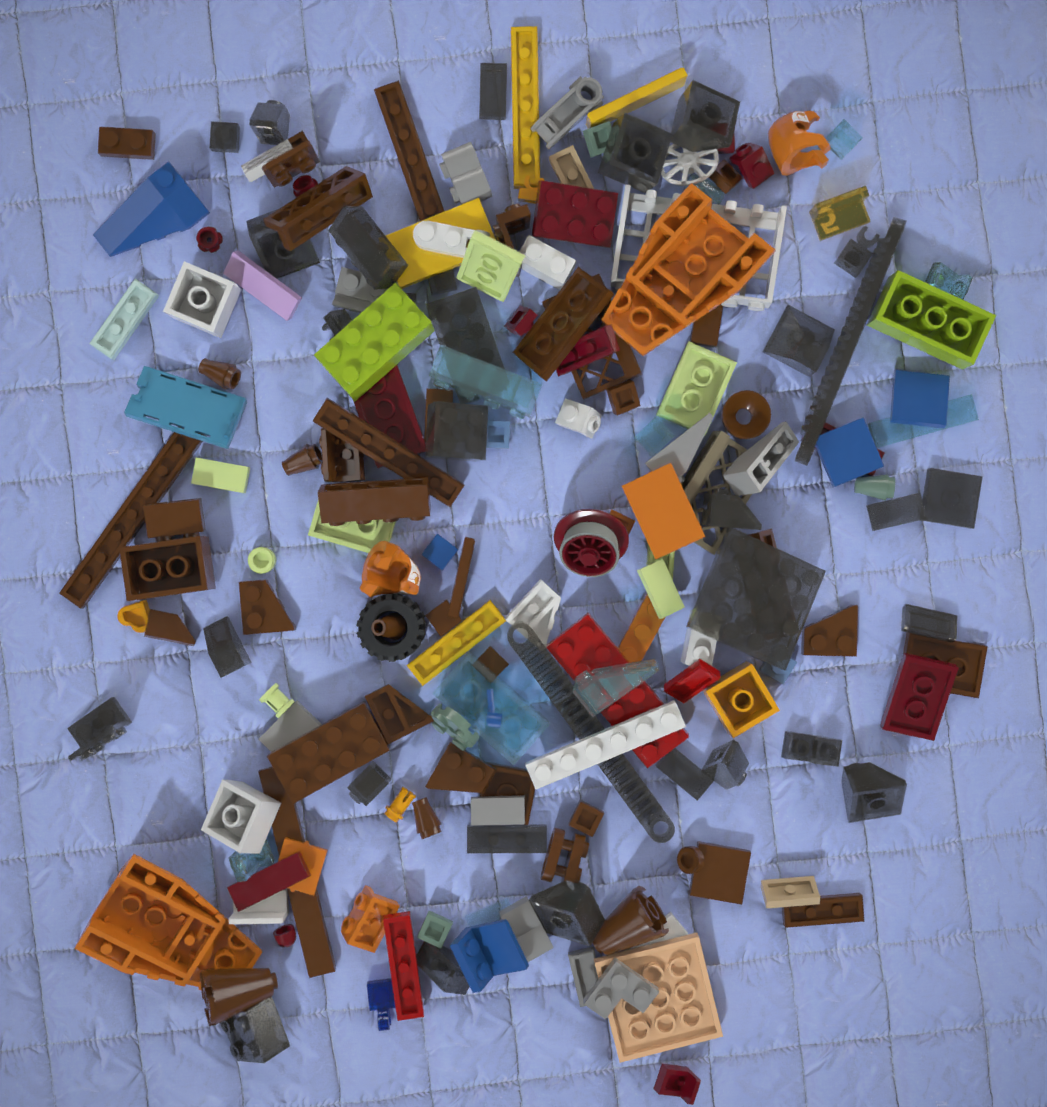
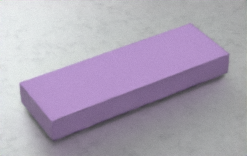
M239 250L232 253L223 274L286 321L292 319L302 297Z

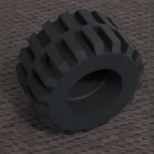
M384 594L369 601L365 608L361 610L360 618L356 624L358 627L357 637L362 642L360 645L368 650L367 653L370 656L374 655L380 661L388 660V662H395L396 660L405 659L419 648L426 634V622L423 611L420 610L417 602H413L410 597L400 594ZM388 611L400 613L407 622L408 629L405 637L396 643H389L372 632V623Z

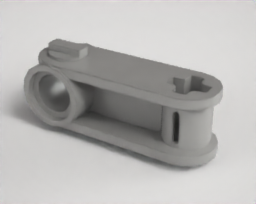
M580 76L570 85V91L531 127L532 132H537L547 143L546 147L548 150L561 140L589 112L604 104L602 102L604 98L602 87L597 80L590 77L582 79ZM581 92H588L592 100L584 99Z

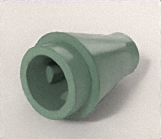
M888 474L855 478L854 493L864 494L885 501L887 498L893 499L895 477H889Z

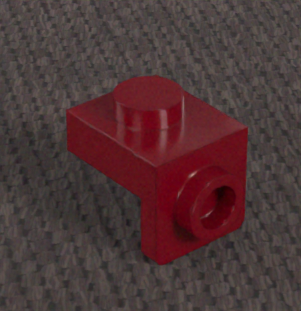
M753 143L742 144L736 149V153L729 157L731 163L738 165L749 188H756L775 174L763 147Z
M661 1064L653 1089L659 1095L681 1097L687 1104L693 1105L701 1080L687 1066Z

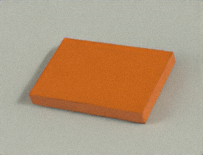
M672 463L622 485L655 559L706 537Z

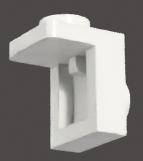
M565 398L555 423L592 439L600 427L602 414L590 406Z

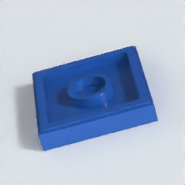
M895 370L893 375L890 423L944 429L947 426L950 375Z
M864 417L812 438L832 487L839 486L884 467Z

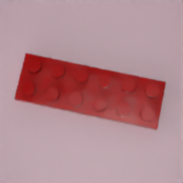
M586 613L547 644L546 648L611 726L664 705L589 613ZM682 728L634 748L632 751L648 769L688 739L689 733L685 728Z

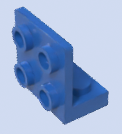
M507 919L466 927L449 945L472 993L481 992L496 975L524 971L529 967V963Z

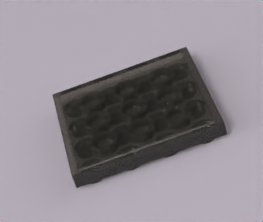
M728 527L686 627L786 671L826 571L741 531Z

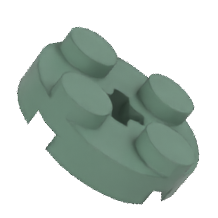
M439 703L432 710L431 715L434 720L431 723L432 726L441 734L446 732L453 738L452 742L459 749L464 751L467 747L472 748L479 740L477 732L472 735L468 730L471 724L452 708L447 706L443 710L442 704Z

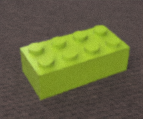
M897 270L888 277L867 322V326L957 368L965 369L975 364L997 315Z
M394 283L319 349L314 356L355 402L435 330L428 317Z

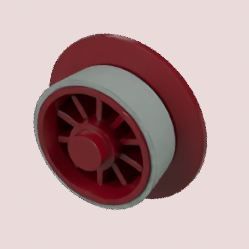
M583 509L567 514L557 523L554 530V543L559 551L561 562L568 570L581 576L597 577L611 572L617 566L619 559L627 551L629 535L624 524L615 516L600 510Z

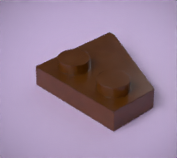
M389 684L364 696L388 744L434 721L432 716Z

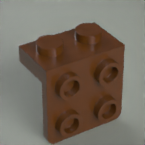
M303 131L288 138L293 149L262 166L263 172L274 188L289 184L294 176L301 172L305 174L312 171L316 164L320 162L312 144L308 141Z
M513 204L505 208V212L496 215V225H493V234L496 241L514 249L510 235L530 228L531 213L527 204L522 206L520 204ZM520 268L516 277L520 276Z

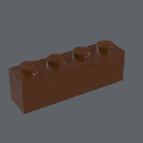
M428 477L322 484L317 492L321 524L329 523L330 526H340L345 524V522L356 521L357 524H368L372 520L382 519L383 522L389 523L396 522L399 518H410V520L419 521L430 516L431 512Z

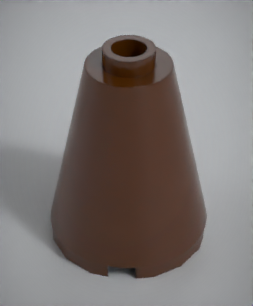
M638 886L634 888L593 932L594 938L592 942L599 953H604L608 956L661 938L669 932V928L664 929L663 926L667 923L662 909L652 895L647 898L642 893L646 890L644 887Z
M269 968L201 970L200 973L202 1000L204 999L206 1008H204L209 1026L217 1025L274 995V989H278L276 973H271Z

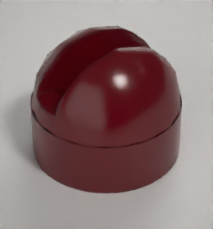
M293 924L283 925L273 932L275 941L280 947H290L297 939Z

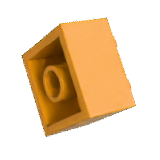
M747 661L723 674L719 680L703 690L725 730L733 738L780 711L755 667Z

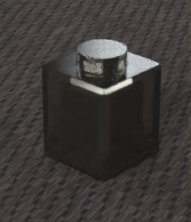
M372 760L348 785L349 795L356 803H363L367 806L390 783L391 778Z

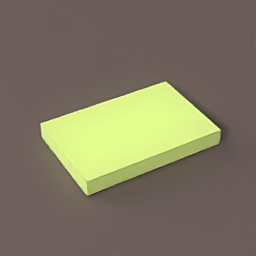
M474 230L456 278L504 302L525 255Z
M688 341L656 415L686 429L691 428L709 413L714 417L737 362Z
M318 501L308 535L369 553L374 545L380 541L390 542L396 522H383L382 519L372 520L368 524H357L356 521L345 522V524L340 526H330L329 523L321 524Z

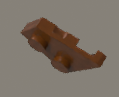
M267 579L239 582L243 635L296 630V625L290 620L284 610L285 607L280 599L276 597L274 589Z
M850 605L842 611L803 627L801 655L857 657L858 605Z
M450 742L425 787L437 790L484 793L497 769L466 749L463 751L453 742Z

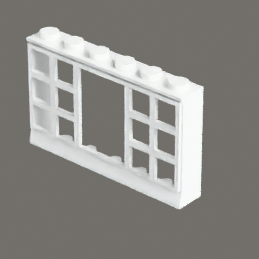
M625 185L610 285L615 287L616 291L621 288L625 279L617 278L620 260L635 262L638 257L621 254L623 236L643 238V243H645L650 235L652 214L662 215L681 194L674 193L672 198L658 197L655 190H647L646 195L630 193L631 185ZM731 200L726 201L725 205L712 204L711 209L731 225L750 227L748 238L755 233V228L775 230L772 247L776 250L770 259L768 274L756 272L752 277L754 279L767 280L765 298L745 296L746 283L740 290L739 295H733L721 303L725 307H737L739 304L748 306L749 310L764 311V308H769L773 301L787 206H781L777 213L763 211L764 206L761 204H754L752 209L737 207V202ZM627 210L647 213L644 231L625 229Z

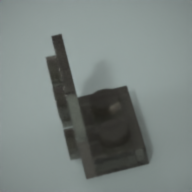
M115 697L108 699L67 728L80 746L78 750L68 756L70 761L77 758L83 761L89 756L92 757L105 748L104 745L112 740H117L127 733L125 727L130 725L132 721Z

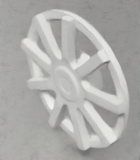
M683 137L680 138V141L664 148V152L658 161L659 171L666 181L674 185L689 186L691 183L697 184L713 174L719 162L717 147L706 141L704 137L699 139H685ZM695 144L693 149L689 151L687 145ZM682 146L683 153L675 151V149ZM701 146L708 148L697 153ZM713 154L714 160L702 159L701 157ZM668 155H672V156H674V157L677 158V159L665 160ZM702 164L709 165L712 168L708 173L704 174L699 167ZM676 165L669 172L665 173V166ZM678 171L683 173L681 181L671 179ZM696 172L700 177L692 181H687L688 174Z

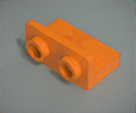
M365 885L362 892L356 896L349 916L345 917L342 922L341 933L347 944L375 953L385 935L383 915L397 913L400 907L398 902L375 894L371 887Z

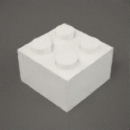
M184 261L163 312L178 321L221 338L242 289L230 280Z
M222 779L201 831L239 853H260L281 803L242 781Z

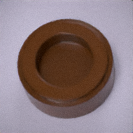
M695 846L683 847L678 852L677 864L680 870L686 874L698 873L704 866V855Z

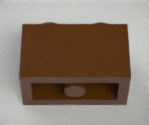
M201 498L152 503L143 506L148 538H155L156 542L173 540L172 535L183 534V538L200 536L199 532H203L206 529Z

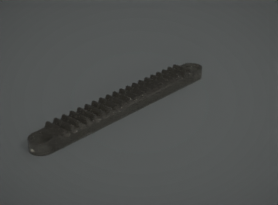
M893 217L885 238L878 239L877 246L874 249L868 268H866L849 315L846 317L845 325L842 327L833 354L829 359V364L826 366L825 374L822 376L821 384L818 386L817 394L813 398V403L809 408L808 415H806L805 423L802 425L800 434L803 436V440L797 452L795 462L806 466L809 464L907 220Z
M522 621L513 623L507 631L509 644L579 740L604 730V726L532 627ZM518 628H524L528 632V638L523 643H518L513 639V632ZM620 754L597 764L648 835L658 843L669 841L675 833V826L625 755ZM659 821L666 822L668 825L667 831L662 835H658L653 831L654 825Z

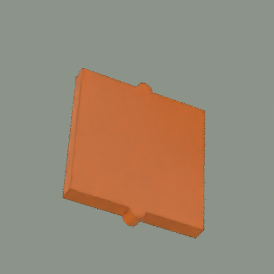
M285 837L278 861L300 851L311 873L310 877L288 888L291 892L296 890L314 896L328 850L310 845L309 841L300 842Z

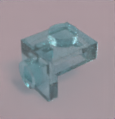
M934 262L925 283L964 300L973 277L970 275H958L943 263Z
M267 839L260 853H239L235 851L228 858L237 882L247 881L259 867L270 866L275 862Z

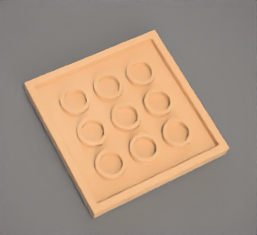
M698 933L594 958L598 979L612 960L617 958L659 989L658 995L644 1013L621 998L609 1014L608 1018L620 1063L723 1037Z

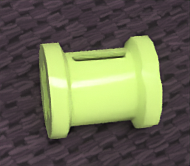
M275 683L259 701L261 703L265 702L276 713L275 716L280 718L295 701L293 699L289 700L278 689L279 685Z

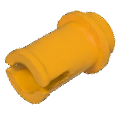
M402 786L390 806L386 805L385 808L387 810L384 814L397 823L399 819L402 820L404 818L403 813L413 799L416 798V795Z

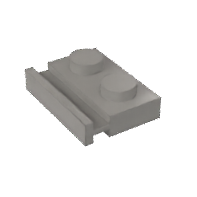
M341 267L332 305L362 313L394 284V281Z

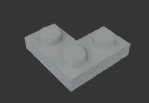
M614 958L584 997L583 1003L604 1019L609 1016L621 998L644 1013L658 995L659 989L623 962Z

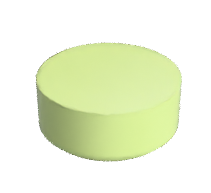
M257 547L250 552L248 565L252 571L263 574L270 572L275 567L276 556L271 549Z

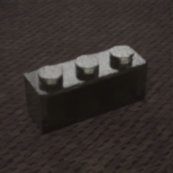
M344 206L328 231L334 237L337 245L348 255L351 263L359 269L366 278V282L374 290L390 288L408 267L407 262L362 206Z

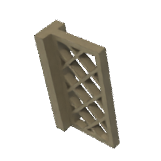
M723 431L712 432L686 474L685 480L681 482L698 521V512L711 510L714 524L701 528L702 530L715 528V541L712 546L706 544L703 538L694 543L713 555L719 549L752 495H742L740 499L732 500L730 486L723 475L726 472V467L731 466L733 462L725 464L723 452L729 445L735 449L738 458L747 449L730 439V436ZM721 469L724 483L711 486L710 473L712 470ZM725 487L727 502L715 504L712 490ZM707 491L710 506L697 509L696 496L698 493ZM728 505L730 511L728 520L718 523L716 508Z

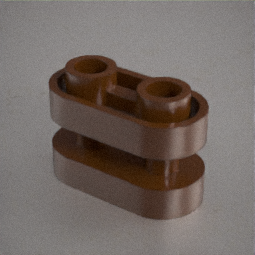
M554 827L540 879L552 882L554 875L562 877V886L572 888L574 883L579 884L582 868H579L581 857L586 858L589 842L585 841L586 836L574 833L572 840L564 839L565 830ZM561 849L569 851L565 866L557 864Z

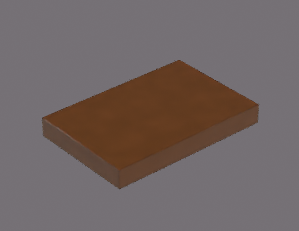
M906 633L903 653L956 664L959 669L950 694L979 698L988 646Z

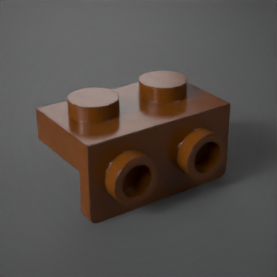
M321 428L319 444L322 449L323 462L321 464V473L324 481L334 483L364 481V453L324 428Z

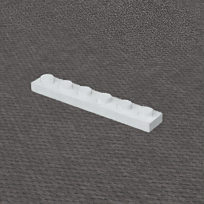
M673 700L525 762V766L535 789H539L686 726L677 704Z

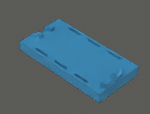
M147 366L143 367L136 384L140 390L138 394L131 395L124 411L126 417L229 449L246 407V398Z

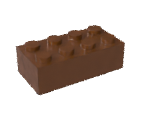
M363 701L270 752L267 758L292 804L390 751V746L368 705Z

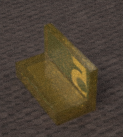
M866 186L813 206L809 213L820 241L871 222L864 205V201L870 196Z

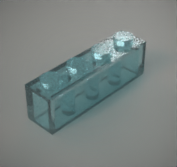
M442 345L439 347L429 373L430 379L434 380V386L444 390L452 387L459 390L458 395L473 400L474 396L484 400V405L496 410L499 409V406L510 410L508 414L519 419H524L525 416L531 417L542 389V384Z

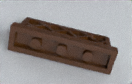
M600 274L592 276L604 285ZM555 296L542 301L544 309L548 307ZM611 299L598 315L601 317V320L612 302ZM602 322L600 328L606 325ZM587 329L586 332L591 333L593 330ZM616 333L615 336L621 350L616 352L618 360L612 358L613 354L609 355V357H604L607 362L602 374L588 370L589 364L584 366V368H579L583 371L581 377L577 370L572 371L583 400L617 384L643 375L631 346ZM610 362L621 365L625 374L615 380L605 376ZM586 372L600 377L597 387L586 392L582 383ZM603 379L610 381L604 385H601Z

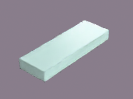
M134 279L89 344L110 359L115 360L160 295L137 279Z

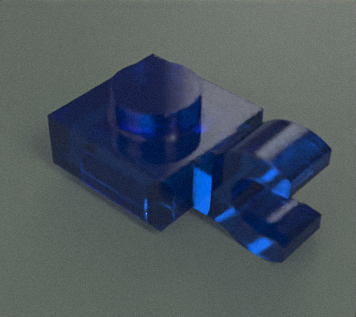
M392 979L368 981L366 985L369 1011H378L379 1031L390 1030V1009L396 1008Z

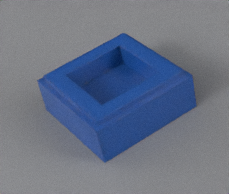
M437 533L421 555L443 571L459 549Z

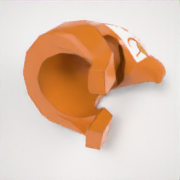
M794 111L777 119L768 131L769 146L782 175L788 176L801 169L815 165L822 169L827 165L829 159L825 154L830 151V144L822 134L806 132L814 121H819L820 119L814 111ZM816 145L821 149L801 152L804 148Z
M380 541L374 545L367 555L363 566L362 584L359 589L369 597L381 594L417 595L421 575L414 561L398 545L388 541Z

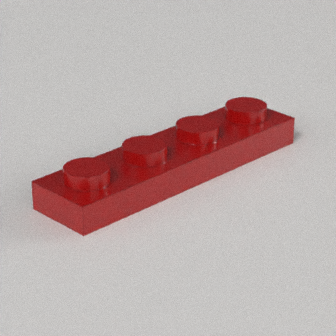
M410 911L383 915L397 1021L424 1017Z

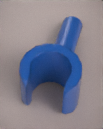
M487 689L488 712L486 722L490 727L500 728L502 713L494 712L493 689Z

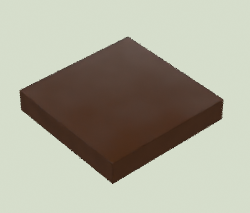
M486 762L495 767L497 771L485 792L480 793V797L524 796V825H528L535 786L528 770Z
M698 841L697 848L704 855V866L700 872L692 874L689 895L742 905L751 851Z

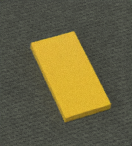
M479 198L422 220L471 230H483L489 232L490 238L496 240ZM420 222L380 237L384 251L401 289L458 267L463 260L461 257L419 248L414 241L413 230Z

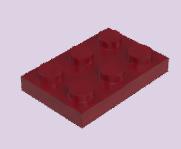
M541 180L538 183L532 236L611 248L618 193Z
M903 653L880 723L882 730L934 741L959 669L958 666L953 663Z

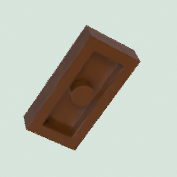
M99 127L98 154L101 157L154 160L156 133L148 129Z

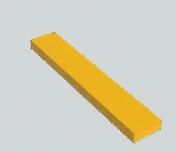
M537 26L511 27L514 189L525 188L524 180L527 175L530 176V186L536 188L540 181L539 134L532 132L531 127L539 119Z

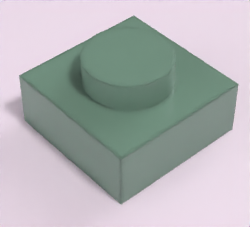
M610 121L583 131L590 157L618 148Z
M428 911L417 938L442 948L453 921Z

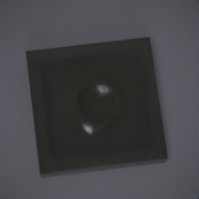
M928 468L919 521L974 529L983 476Z

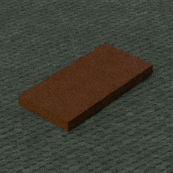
M578 267L512 353L542 379L547 381L614 296V293Z

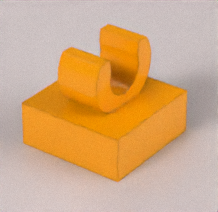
M527 175L524 180L525 188H519L518 201L536 204L538 187L533 188L530 186V176Z

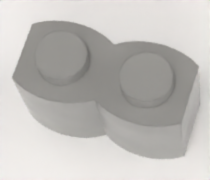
M471 142L441 154L443 162L439 165L444 178H450L453 187L449 188L455 204L460 202L462 205L477 198L481 202L492 197L490 186Z
M527 896L499 911L500 920H508L528 962L554 948Z

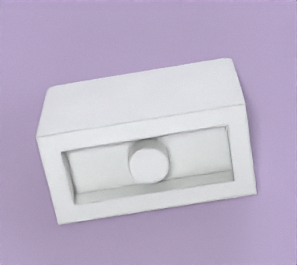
M287 888L240 912L237 911L233 902V914L229 917V924L283 923L289 914Z

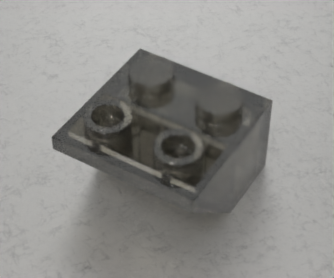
M272 996L220 1023L223 1031L229 1038L231 1044L230 1052L237 1061L266 1063L290 1047Z

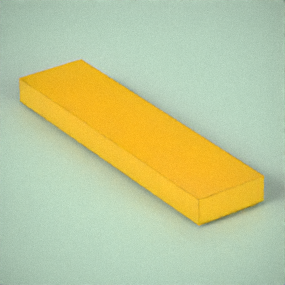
M684 67L589 112L586 118L587 128L589 129L608 121L612 122L683 87L688 77Z
M489 600L406 666L421 685L424 686L506 622V620L494 603Z

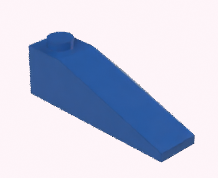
M168 161L151 174L102 224L93 236L106 253L112 257L138 248L146 242L166 238V235L178 231L189 230L210 214V212L180 173Z

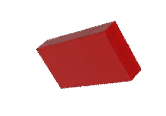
M699 659L665 683L664 692L685 703L719 680L720 671Z

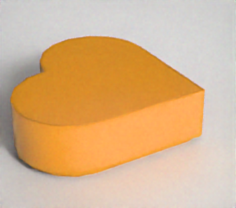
M147 600L122 607L117 615L119 622L124 626H131L135 632H145L150 611Z

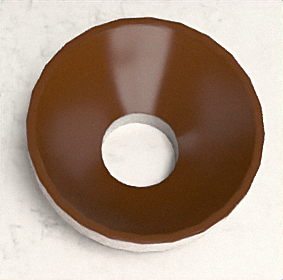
M744 390L734 393L728 398L722 409V422L725 429L739 439H753L761 435L771 421V409L767 400L754 391ZM745 409L749 411L751 420L748 424L743 425L737 421L736 413L738 410Z

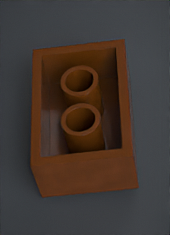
M208 536L119 547L127 601L216 589Z

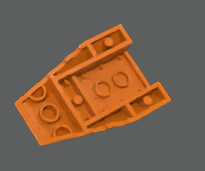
M692 183L654 223L649 237L638 252L637 259L626 274L625 281L621 288L618 289L602 318V322L605 325L611 324L613 331L642 356L738 293L776 250L756 233L748 238L711 209L712 199Z
M133 854L119 871L95 909L74 948L123 973L147 975L148 979L157 981L159 978L175 982V985L184 987L186 984L199 987L198 990H201V970L253 968L262 954L261 948L234 924H229V920L186 881L136 854Z

